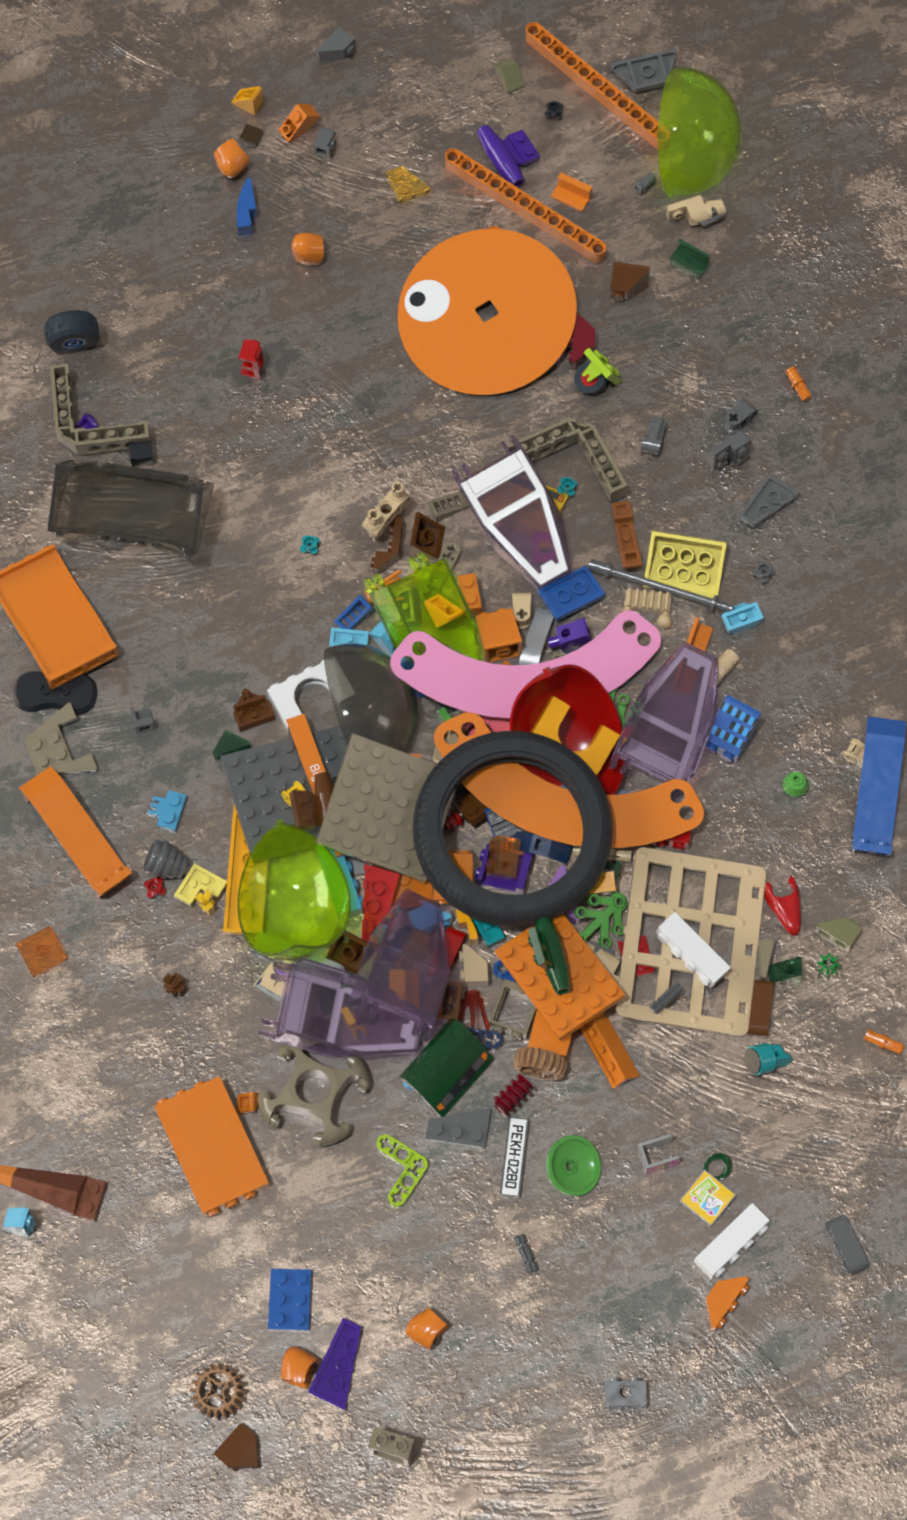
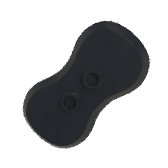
M30 671L22 674L17 679L13 697L16 706L26 712H37L50 708L61 709L67 703H71L75 715H81L89 712L95 705L97 685L93 678L82 674L51 690L42 672Z

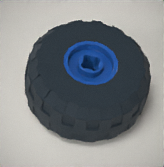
M69 310L60 312L48 318L44 326L47 346L59 353L87 350L93 347L100 337L98 321L88 311Z

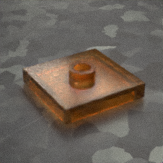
M51 926L15 943L33 978L68 961Z

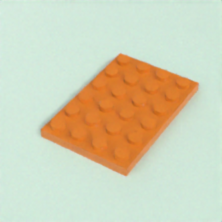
M564 914L551 919L561 939L569 966L571 991L569 993L556 995L545 973V969L536 965L533 958L535 953L528 941V937H530L528 929L494 950L497 958L560 1041L626 997L625 993Z

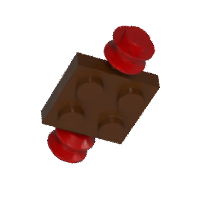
M467 789L452 799L451 804L458 812L450 810L451 815L447 816L444 826L448 830L455 831L454 826H462V819L464 818L473 827L486 818L484 809L488 807L482 804Z

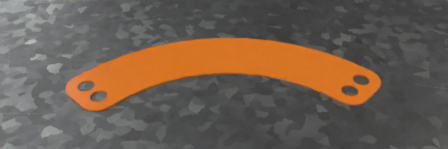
M465 712L441 723L435 730L434 743L444 758L449 752L464 742L491 732L479 715ZM467 722L474 724L476 728L475 733L471 736H466L461 731L462 725ZM446 732H456L458 734V741L452 745L447 744L444 740ZM511 762L482 768L462 782L463 786L482 804L519 828L549 840L573 846H582V819L578 806L568 789L549 783L532 774L520 764ZM672 779L653 788L638 792L606 795L613 823L611 848L648 845L670 839L696 828L704 817L703 806L693 787L682 779ZM675 789H680L684 792L685 798L680 803H675L670 798L671 792ZM684 806H689L693 809L694 815L689 820H684L679 815L680 809Z

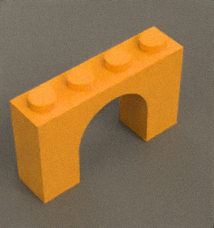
M551 696L531 733L543 735L561 743L558 729L570 705ZM600 725L590 744L586 748L574 752L597 775L620 735L604 725Z

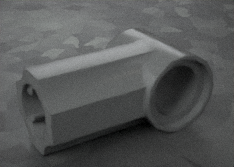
M656 417L651 419L647 435H644L641 451L659 455L663 443L662 438L667 426V422L662 418Z

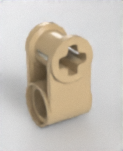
M512 593V607L518 629H527L531 624V593Z
M852 738L850 746L841 755L846 761L862 769L865 744L858 739Z

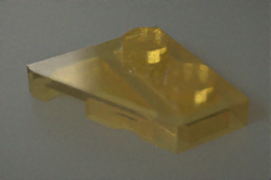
M403 166L385 172L398 204L431 193L428 185Z

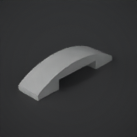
M537 608L518 665L540 663V658L554 621V617L549 610Z

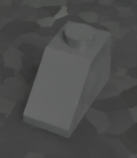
M338 27L316 49L317 60H345L355 52V38Z

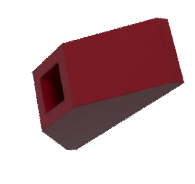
M576 313L573 336H571L569 341V347H573V352H569V363H572V370H576L589 359L583 353L585 350L590 348L595 351V329L578 313Z

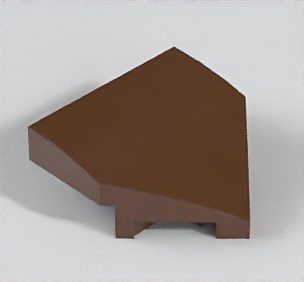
M245 688L242 691L241 698L233 706V715L239 731L276 719L271 704L266 699V695L260 696L251 693L250 690Z
M242 1423L213 1453L229 1469L232 1468L234 1471L250 1467L256 1469L260 1466L258 1461L260 1443L257 1440V1436Z

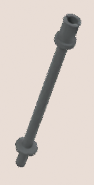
M591 559L588 567L591 571L604 574V577L617 576L709 605L710 611H713L716 607L729 612L734 607V605L718 601L717 595L713 599L616 569L610 562L606 564Z

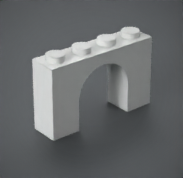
M335 657L331 659L326 658L315 667L310 666L303 673L292 675L282 683H275L267 690L268 697L288 734L291 733L286 719L302 714L295 700L299 691L308 685H321L327 688L339 709L357 701L356 693Z

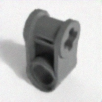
M741 399L726 414L724 425L726 432L735 434L755 418L758 410L745 399Z

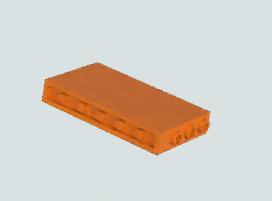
M220 1076L207 1082L200 1081L194 1084V1088L190 1090H180L175 1093L174 1097L170 1099L167 1097L163 1098L154 1106L203 1217L208 1216L209 1218L219 1214V1210L225 1207L227 1209L233 1208L238 1205V1201L245 1199V1201L250 1200L256 1196V1193L270 1187Z

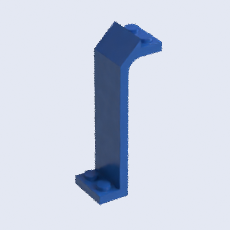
M870 716L867 718L851 852L890 857L893 847L891 845L905 743L906 721Z

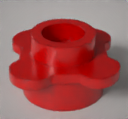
M157 877L145 881L144 886L147 888L148 898L165 894L166 891L162 886V878Z

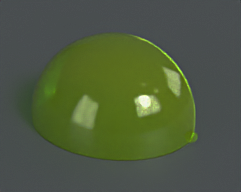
M673 68L666 79L662 93L658 123V160L662 185L668 197H672L673 194H695L711 188L729 172L739 152L741 123L737 106L732 96L716 78L694 68Z
M284 820L276 821L275 826L259 839L247 859L238 891V918L242 934L248 945L255 952L276 960L295 961L310 958L323 952L341 937L350 919L351 898L345 875L327 847L316 844L317 838L304 829H296V826L286 824Z

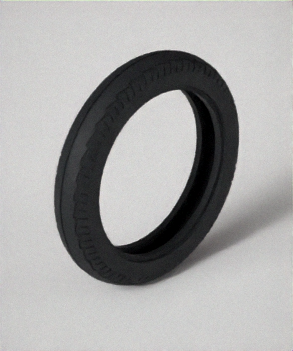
M499 731L484 734L464 742L449 752L438 762L426 778L419 792L413 816V839L416 854L423 872L434 889L449 904L462 913L479 921L500 926L534 925L542 917L553 919L573 908L592 890L599 880L608 861L612 845L613 823L610 805L606 793L592 769L580 756L565 745L546 736L525 731ZM499 763H523L550 773L568 789L580 811L583 825V840L576 861L558 881L536 892L520 895L501 894L475 884L457 868L445 846L442 818L452 793L460 783L474 772Z

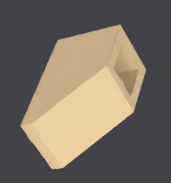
M463 944V951H459L460 963H464V970H460L461 981H465V988L487 987V961L467 944Z

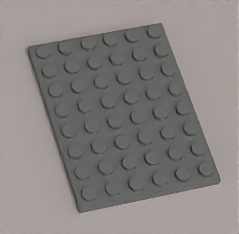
M368 719L312 733L325 771L330 773L334 785L351 734L354 733L375 741ZM293 738L220 756L252 863L318 845L316 840L321 827L296 829L292 807L281 796V792L291 788L295 781H298L306 791L312 793Z

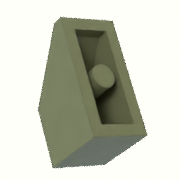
M841 918L818 923L815 933L849 952L860 936L862 927L853 919Z

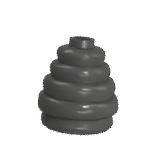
M155 840L147 853L143 869L154 878L161 877L165 879L167 877L174 878L175 876L181 878L184 874H188L191 864H188V858L183 856L181 851H177V848L168 841L163 840L161 842L160 840Z

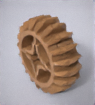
M522 1047L517 1050L514 1056L513 1067L528 1077L546 1081H559L563 1079L566 1073L567 1061L563 1056L555 1054L553 1051L534 1047Z
M217 1363L216 1369L210 1364V1371L207 1372L205 1368H202V1376L196 1373L195 1376L199 1381L192 1380L191 1384L196 1388L190 1389V1393L196 1395L190 1397L193 1402L197 1401L194 1404V1408L198 1409L201 1407L199 1410L201 1415L207 1411L206 1417L210 1419L212 1413H214L215 1420H218L219 1414H222L223 1419H226L225 1412L229 1411L230 1415H234L232 1408L240 1409L236 1402H244V1399L239 1395L246 1394V1391L239 1388L244 1387L245 1384L242 1381L238 1382L242 1378L240 1374L234 1376L236 1369L233 1368L228 1372L229 1365H225L223 1370H221L220 1363ZM223 1376L229 1380L218 1383L212 1377ZM207 1381L210 1385V1389L205 1394L206 1396L202 1398L201 1390L204 1383ZM212 1384L221 1391L223 1399L214 1392ZM234 1385L233 1397L228 1402L225 1397L226 1392L230 1390L229 1387ZM217 1400L220 1401L223 1406L211 1407L206 1403Z

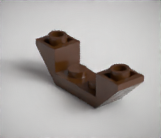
M388 509L382 511V513L388 514L391 512ZM399 514L388 525L391 526L390 536H393L392 542L388 544V552L376 551L375 558L372 557L371 569H374L375 576H379L399 561L403 532V519Z

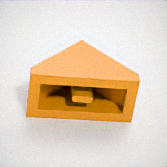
M257 86L240 89L231 103L255 115L264 103L262 88Z
M440 594L424 601V605L437 628L464 614L462 609Z

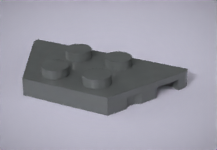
M675 48L610 63V68L635 93L670 85L677 50Z

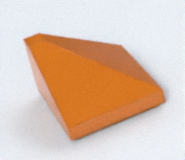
M256 1092L238 1094L237 1114L255 1112L258 1106L257 1097L259 1094Z

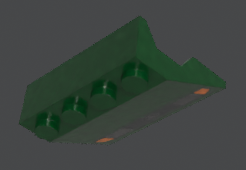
M450 1018L400 1075L399 1079L417 1092L424 1102L440 1117H444L494 1057L459 1020Z

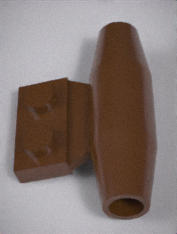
M321 772L314 776L315 794L310 791L292 790L289 793L296 829L321 827L334 788L330 773Z

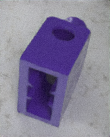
M585 618L558 626L556 628L557 635L547 638L550 649L561 646L563 653L576 651L592 641Z

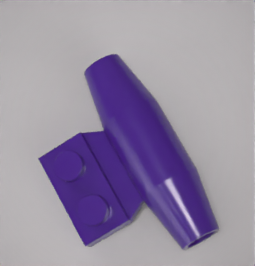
M484 125L477 130V136L484 152L498 173L506 181L517 188L525 182L519 165L526 166L540 159L539 153L523 129L507 135L504 140L488 125Z

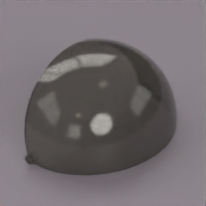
M360 643L338 644L324 650L327 682L345 742L348 746L351 734L354 733L409 754L418 735L420 720L415 689L394 674L390 666L391 656L375 647Z

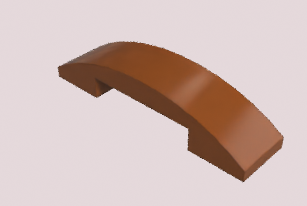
M630 501L611 503L616 539L623 569L642 567Z

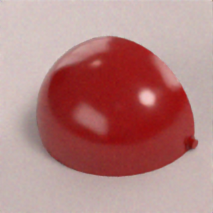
M568 664L551 669L550 667L544 668L543 672L529 681L517 695L510 714V731L531 732L550 697L554 696L570 705L559 725L558 736L560 742L572 751L586 748L600 725H604L620 736L596 775L606 795H614L623 779L626 758L616 753L623 736V729L611 697L600 681L592 673L580 666ZM521 763L525 769L541 779L557 786L563 785L550 773L538 767Z

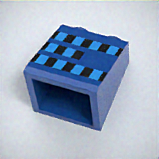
M727 695L704 737L703 746L707 751L711 753L716 752L721 755L724 760L737 763L759 727L761 712Z

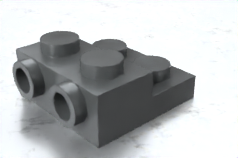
M740 430L712 448L709 458L711 470L721 469L728 462L732 467L736 464H742L747 459L748 453L751 452L749 445L752 444V441L747 434L744 435Z

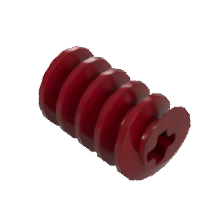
M520 1074L515 1076L516 1080L512 1079L510 1081L511 1086H504L505 1091L500 1090L498 1092L500 1097H493L494 1103L492 1102V1104L506 1118H509L508 1110L512 1113L515 1112L512 1107L513 1105L520 1107L519 1099L523 1102L526 1101L524 1094L532 1095L529 1090L530 1088L535 1090L532 1084Z

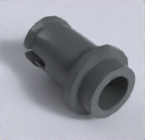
M649 172L642 179L636 180L633 187L637 193H644L646 188L656 182L657 179L652 172Z

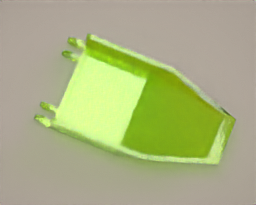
M419 553L416 556L417 561L413 557L408 559L409 567L414 573L387 586H385L379 574H375L372 577L373 582L369 578L364 580L365 590L369 594L385 630L396 649L410 633L421 631L462 655L482 661L480 654L482 648L477 633H479L478 626L446 559L430 564L425 554ZM440 594L462 609L464 614L437 628L424 605V601ZM415 642L412 646V651L416 655H423L426 651V646L422 642ZM405 656L414 664V660L411 657Z

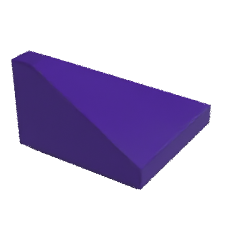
M85 413L75 427L76 429L97 428L99 424L92 414Z

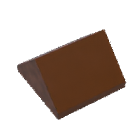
M416 512L410 541V557L437 561L440 556L445 526L420 512Z
M338 927L326 959L341 964L345 967V971L360 978L374 955V946Z

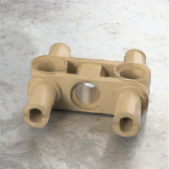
M400 482L392 484V489L375 509H371L368 512V516L362 524V527L367 530L369 537L373 538V541L381 539V534L398 514L404 512L405 507L410 501L411 497L406 494L403 484L400 485ZM385 509H388V510L391 511V512L388 513V514L382 513V511L385 510Z

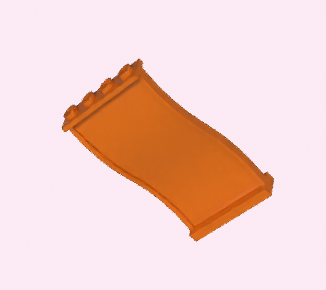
M54 544L45 546L39 552L27 555L23 560L12 563L0 571V604L36 660L51 690L119 656L116 644L112 641L93 607L71 576Z

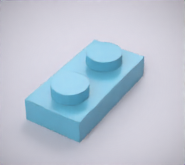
M331 627L329 647L367 651L369 631Z

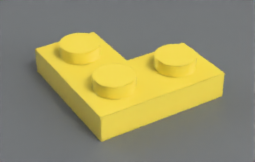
M194 863L174 894V897L192 906L196 900L195 897L201 891L205 892L208 889L213 894V897L218 900L227 886V881Z

